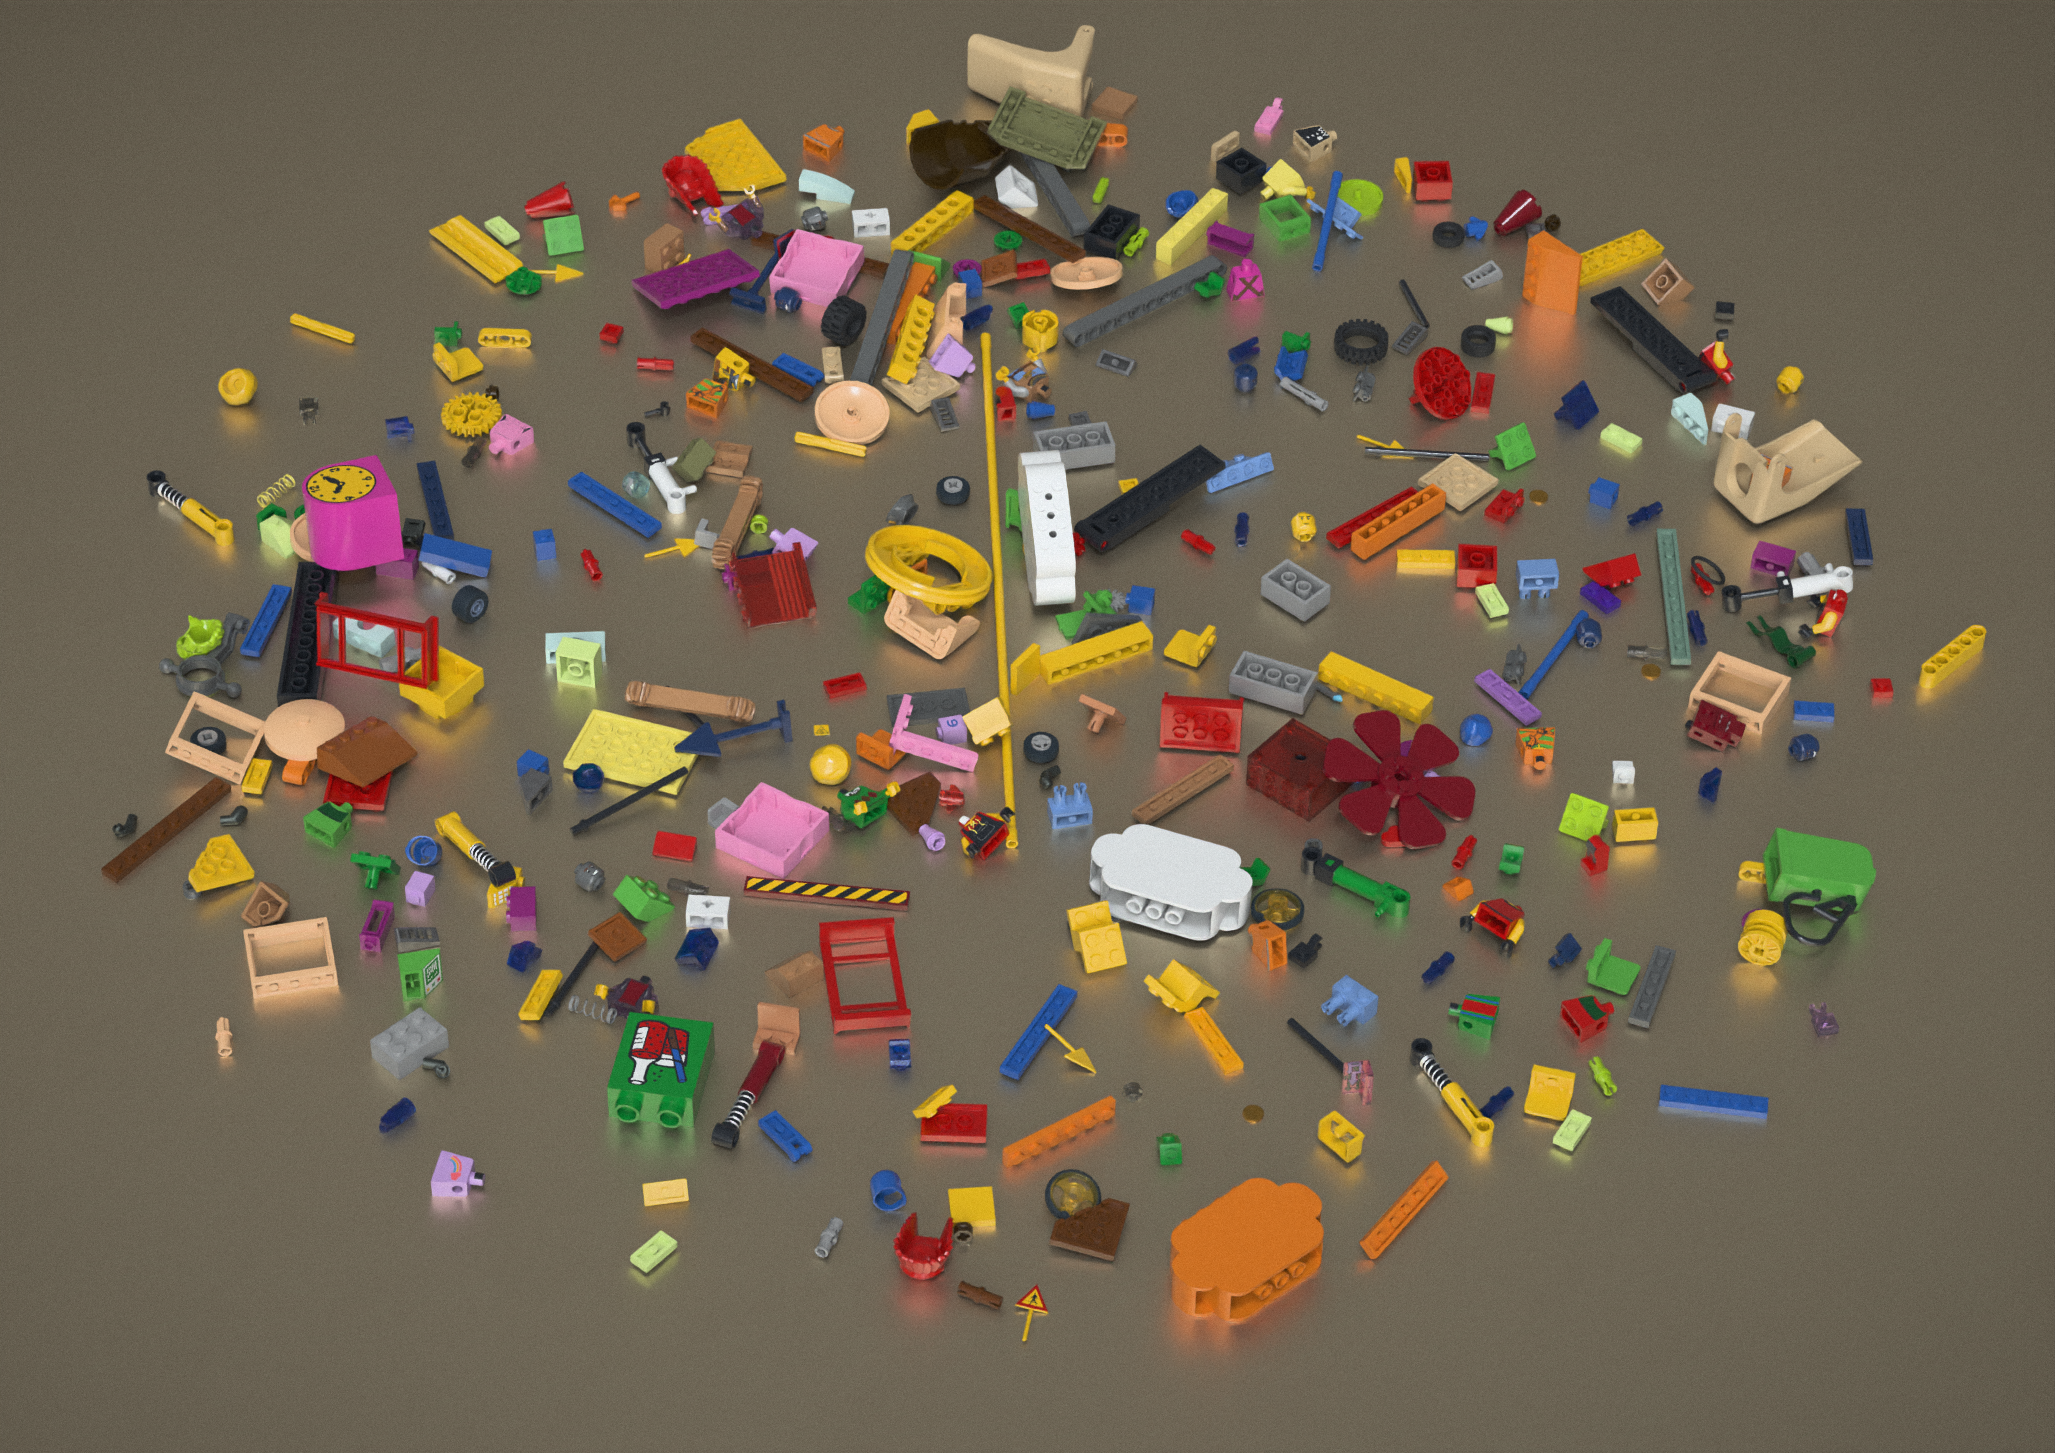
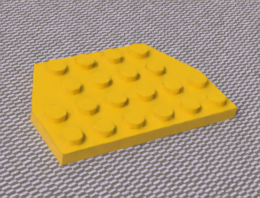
M741 119L708 128L701 138L697 137L685 147L686 155L689 154L691 157L697 156L707 164V168L710 169V174L716 182V187L719 188L718 191H744V187L746 191H752L750 184L754 186L756 191L786 181V174Z

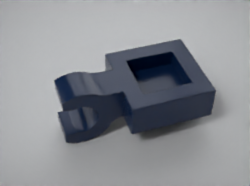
M1571 933L1565 934L1557 943L1555 948L1558 952L1548 960V963L1552 968L1557 964L1561 966L1564 962H1572L1582 948Z

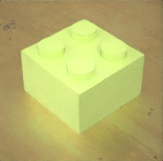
M562 637L555 652L557 681L596 688L603 673L601 644Z

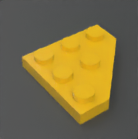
M230 834L210 838L205 851H202L195 867L189 872L188 880L196 892H201L253 879L255 872Z

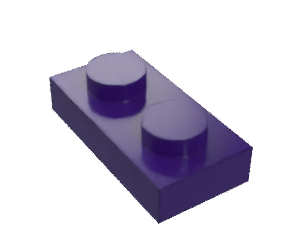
M1595 581L1580 588V595L1605 614H1609L1621 607V600Z

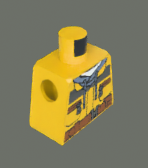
M726 347L715 357L712 380L715 382L719 378L726 380L728 389L739 391L744 384L752 387L756 377L748 374L750 364Z

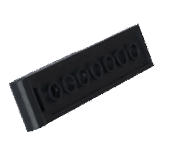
M1621 286L1591 297L1590 303L1633 342L1632 349L1677 391L1680 390L1682 394H1687L1716 382L1717 377L1714 370L1704 364Z
M1200 444L1089 517L1077 522L1074 532L1079 533L1080 537H1083L1086 542L1100 552L1112 549L1170 511V504L1224 470L1226 463Z

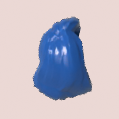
M1190 190L1174 192L1166 199V209L1171 216L1181 219L1199 200L1194 192Z
M1481 714L1467 716L1460 725L1461 740L1470 746L1483 744L1493 733L1489 719Z

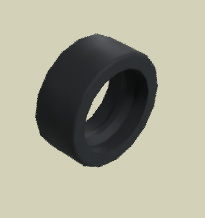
M1473 325L1463 330L1461 334V349L1464 353L1473 357H1486L1493 353L1496 344V334L1492 329L1482 325ZM1482 339L1485 340L1486 343L1478 344L1473 343L1470 340Z

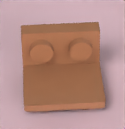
M758 1002V1030L753 1041V1049L759 1050L762 1041L767 1040L784 1045L786 1048L785 1054L795 1056L801 1038L800 1009Z

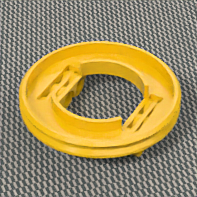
M914 525L885 527L871 535L865 550L867 565L879 579L906 595L923 600V604L936 615L943 613L946 609L954 612L960 606L963 609L971 608L975 602L982 600L988 594L993 580L989 564L977 550L956 537L926 527ZM929 554H932L952 564L961 574L962 581L957 584L932 587L935 579L933 576L918 572L909 566H914L926 559Z

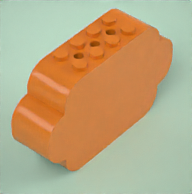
M1252 1178L1239 1186L1233 1187L1224 1196L1216 1198L1212 1204L1201 1208L1189 1219L1183 1220L1173 1230L1171 1235L1170 1272L1172 1274V1301L1183 1312L1194 1317H1205L1214 1313L1225 1321L1240 1322L1248 1319L1313 1275L1321 1266L1324 1229L1320 1223L1322 1202L1319 1196L1309 1187L1300 1183H1286L1278 1186L1268 1179Z

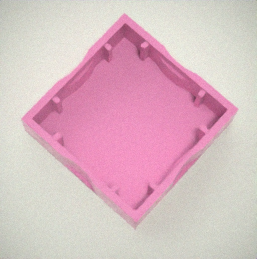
M797 229L787 246L785 254L778 261L769 277L771 293L775 294L777 290L789 287L800 293L802 301L828 307L832 300L847 294L865 262L864 246L843 240L829 239L819 234Z
M761 782L747 796L743 804L731 813L715 830L716 848L785 879L829 831V813L806 802L796 800L786 793Z

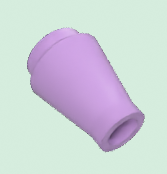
M927 824L920 827L919 834L923 837L929 849L938 851L944 847L946 840L943 833L931 828Z

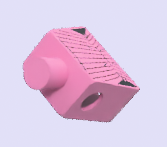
M505 414L490 431V451L493 454H497L499 451L509 455L517 453L534 442L533 427Z

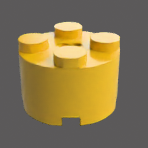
M1035 310L1024 315L1022 322V343L1030 348L1036 345L1039 347L1040 352H1046L1048 348L1053 347L1058 342L1059 321L1056 314L1048 310H1041V312L1035 313Z

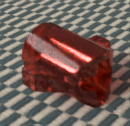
M950 784L949 790L940 791L939 806H947V813H952L964 806V794L956 785Z

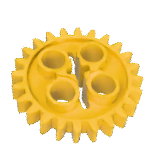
M469 392L468 395L461 393V397L455 395V400L448 399L449 403H444L441 413V420L443 426H446V430L450 429L451 433L457 432V436L464 434V437H467L468 434H471L473 438L475 434L482 436V432L489 434V429L491 430L501 419L502 408L497 403V399L493 400L492 396L486 398V393L480 396L479 392H476L475 395Z

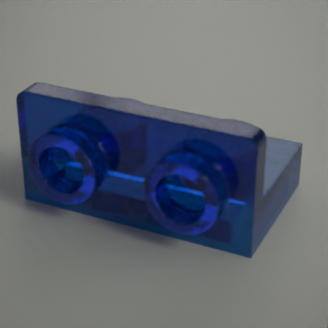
M711 928L689 930L675 957L678 965L696 963L700 971H704L707 968L719 944Z

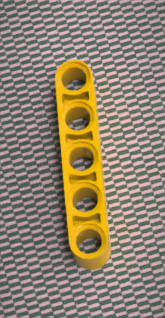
M1981 625L1970 626L1923 663L1919 684L1928 689L1935 687L1978 653L1984 646L1986 629Z

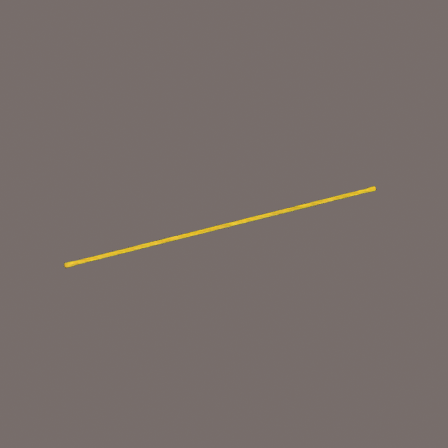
M982 333L980 335V347L982 350L999 698L1003 701L1004 708L1010 717L991 335L989 333ZM1010 732L1001 737L1005 807H1009L1015 813L1012 739ZM1016 814L1009 818L1011 820L1009 823L1006 822L1010 833L1006 837V846L1011 849L1018 846Z

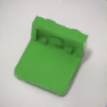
M1604 938L1601 945L1596 946L1594 958L1588 960L1586 970H1588L1587 983L1627 995L1641 967L1638 964L1612 956V940Z

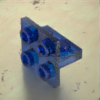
M1585 380L1580 381L1561 397L1564 405L1553 414L1556 420L1571 419L1575 429L1578 430L1599 413V409Z

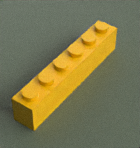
M1141 621L1040 655V675L1047 685L1142 654L1153 650V634Z
M1332 651L1319 664V680L1421 725L1432 712L1433 696Z

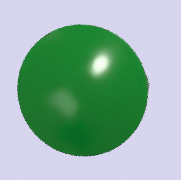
M519 267L517 271L512 272L506 277L507 288L517 294L534 293L542 285V277L529 271L527 267Z

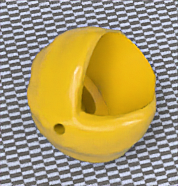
M243 368L229 370L220 378L218 383L221 397L230 405L248 403L253 398L258 387L256 376L250 370Z
M828 744L820 747L810 759L809 766L812 777L820 784L837 785L842 783L849 775L851 769L849 753L844 747L837 744Z

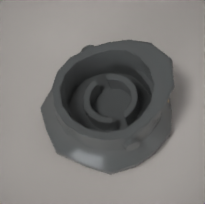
M912 494L901 497L895 503L886 517V522L894 525L909 524L918 510V504L914 502Z

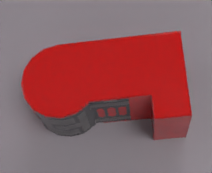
M1006 386L998 387L995 393L997 420L1016 419V404L1012 390Z
M1593 835L1585 844L1587 848L1586 857L1581 859L1580 865L1589 876L1608 869L1610 851L1609 846L1602 841L1599 835Z

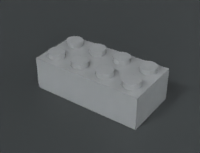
M1107 421L1033 432L1034 452L1059 450L1061 462L1064 463L1065 469L1115 462L1116 445Z
M1243 651L1229 675L1228 693L1303 715L1316 692L1318 672Z

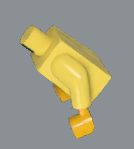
M1282 159L1274 166L1268 167L1262 178L1266 188L1260 194L1266 201L1273 195L1277 199L1292 195V197L1305 196L1306 199L1309 198L1310 200L1315 198L1316 192L1313 191V188L1311 186L1305 188L1301 176Z

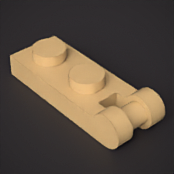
M840 347L822 348L825 384L844 381Z

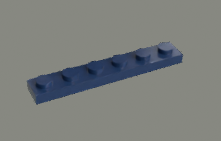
M436 462L416 463L433 535L454 540V533Z

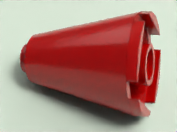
M566 181L560 182L528 200L527 205H524L527 216L530 215L531 218L575 215V212H571V208H574L569 188L565 189L564 187L567 184Z

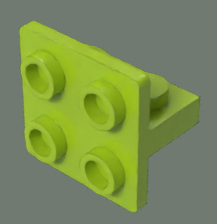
M1571 793L1559 831L1585 841L1593 835L1600 836L1601 830L1607 828L1609 819H1606L1609 806L1576 793Z

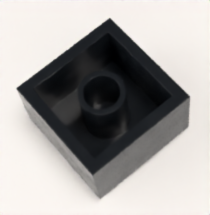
M1240 148L1217 161L1216 179L1241 195L1263 182L1262 178L1266 173L1267 163L1244 148Z

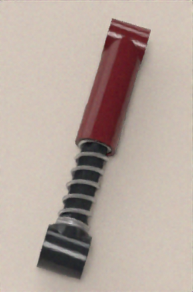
M767 1040L762 1041L758 1050V1056L738 1090V1097L725 1121L717 1123L713 1129L711 1137L713 1144L730 1149L736 1147L740 1135L739 1126L742 1125L741 1121L745 1119L744 1115L748 1114L747 1110L751 1108L750 1105L758 1101L776 1066L781 1065L785 1056L786 1048L784 1045Z

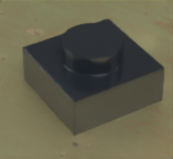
M1716 301L1715 318L1733 320L1735 303Z

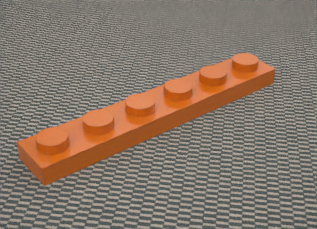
M1110 1095L1003 1148L1002 1163L1006 1168L1017 1165L1031 1156L1038 1155L1041 1151L1054 1147L1058 1143L1072 1138L1076 1134L1090 1129L1104 1120L1110 1119L1115 1115L1116 1100Z
M1437 1160L1432 1161L1359 1241L1370 1259H1376L1449 1178Z

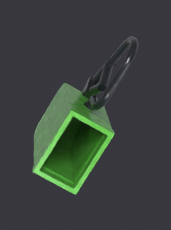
M1776 828L1762 855L1768 900L1783 902V917L1787 932L1798 942L1809 946L1819 947L1829 944L1849 915H1852L1853 912L1861 908L1875 881L1876 868H1873L1871 853L1866 847L1857 843ZM1790 903L1813 906L1812 912L1833 923L1826 937L1811 939L1799 934L1792 925ZM1831 909L1842 912L1839 915V917H1837L1836 915L1830 913L1827 910Z

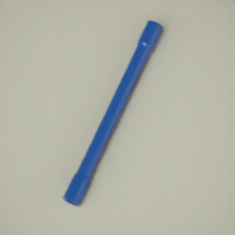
M1334 171L1332 174L1330 192L1312 264L1314 271H1322L1330 228L1343 174L1340 171Z
M1580 610L1569 627L1530 679L1519 690L1518 693L1526 700L1531 696L1538 683L1576 634L1577 625L1582 620L1589 618L1586 611Z

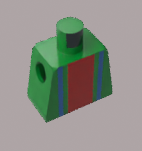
M1467 994L1463 1005L1450 1003L1448 1015L1459 1017L1458 1028L1460 1030L1490 1040L1499 1012L1500 997Z

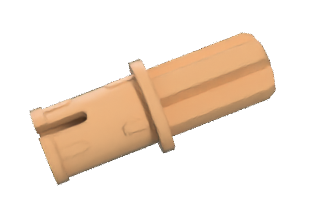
M220 1017L217 1021V1033L215 1035L218 1041V1052L221 1056H228L232 1053L231 1040L233 1035L230 1032L229 1019Z

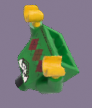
M894 781L887 784V788L881 791H874L864 786H858L851 791L845 788L840 789L837 798L841 800V814H843L845 820L852 821L859 828L865 827L887 813L888 798L895 796L896 792L900 791L898 782Z

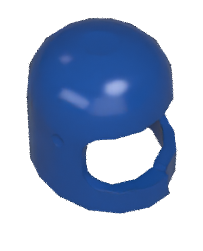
M417 836L409 841L407 847H405V853L413 863L430 867L440 861L442 847L437 840L431 837ZM420 839V840L415 844V847H414V849H413V856H414V858H415V860H414V859L412 858V856H411V848H412L413 843H414L416 840ZM425 856L432 857L429 858L430 862L421 864V857L425 860Z
M881 1170L872 1176L870 1190L873 1203L877 1208L883 1211H894L905 1206L907 1202L906 1194L901 1187V1179L897 1173L892 1170ZM896 1191L901 1193L902 1197L892 1205L885 1203L884 1196L893 1194Z

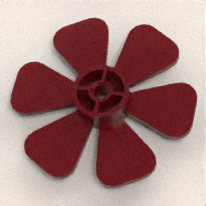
M1380 710L1359 714L1354 719L1353 730L1382 762L1381 764L1343 738H1333L1328 742L1323 761V772L1328 779L1334 782H1371V787L1343 796L1338 806L1342 816L1363 834L1369 836L1378 834L1384 826L1390 807L1398 808V837L1405 847L1421 849L1440 845L1446 838V829L1417 795L1455 820L1463 821L1470 817L1473 811L1476 791L1474 784L1469 779L1461 776L1424 777L1423 773L1450 765L1459 756L1458 746L1436 726L1422 724L1418 727L1406 757L1401 755L1400 720L1393 712Z

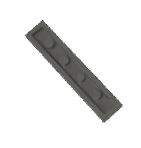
M1658 945L1655 946L1628 1023L1649 1028L1673 964L1676 950Z

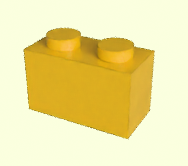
M1654 807L1614 810L1612 830L1616 842L1656 839L1658 819Z

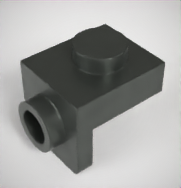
M406 518L403 531H401L402 542L407 545H414L417 538L424 533L425 521Z

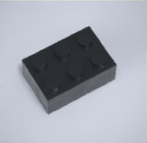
M1108 204L1084 233V250L1092 254L1117 260L1122 254L1124 247L1130 242V238L1139 231L1140 214Z

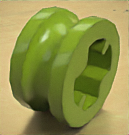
M763 515L753 516L750 524L751 530L757 534L766 532L768 519Z

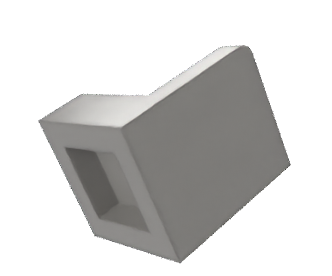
M701 518L695 532L694 544L713 549L714 542L720 535L709 532V520Z
M725 797L708 809V824L717 829L739 806Z

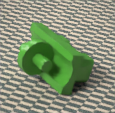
M1098 590L1095 594L1085 591L1083 594L1086 598L1083 608L1087 612L1094 613L1096 611V613L1117 614L1110 606L1112 593L1109 590Z

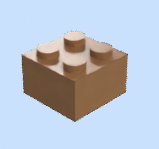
M666 223L644 240L646 270L655 273L674 267L685 259L683 230Z

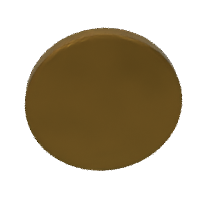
M1533 490L1529 494V499L1534 503H1544L1548 500V494L1543 490Z
M1646 664L1641 668V673L1646 678L1654 679L1660 676L1661 669L1655 664Z
M1248 1105L1243 1109V1117L1249 1122H1259L1264 1117V1110L1257 1105Z

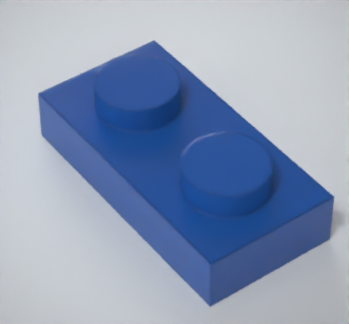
M1794 700V720L1834 723V703Z

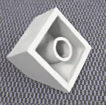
M1009 165L995 177L998 200L1003 205L1006 204L1010 208L1038 206L1035 184L1014 167Z

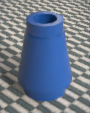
M1032 401L1027 403L1026 414L1028 418L1032 419L1054 416L1055 407L1054 405Z

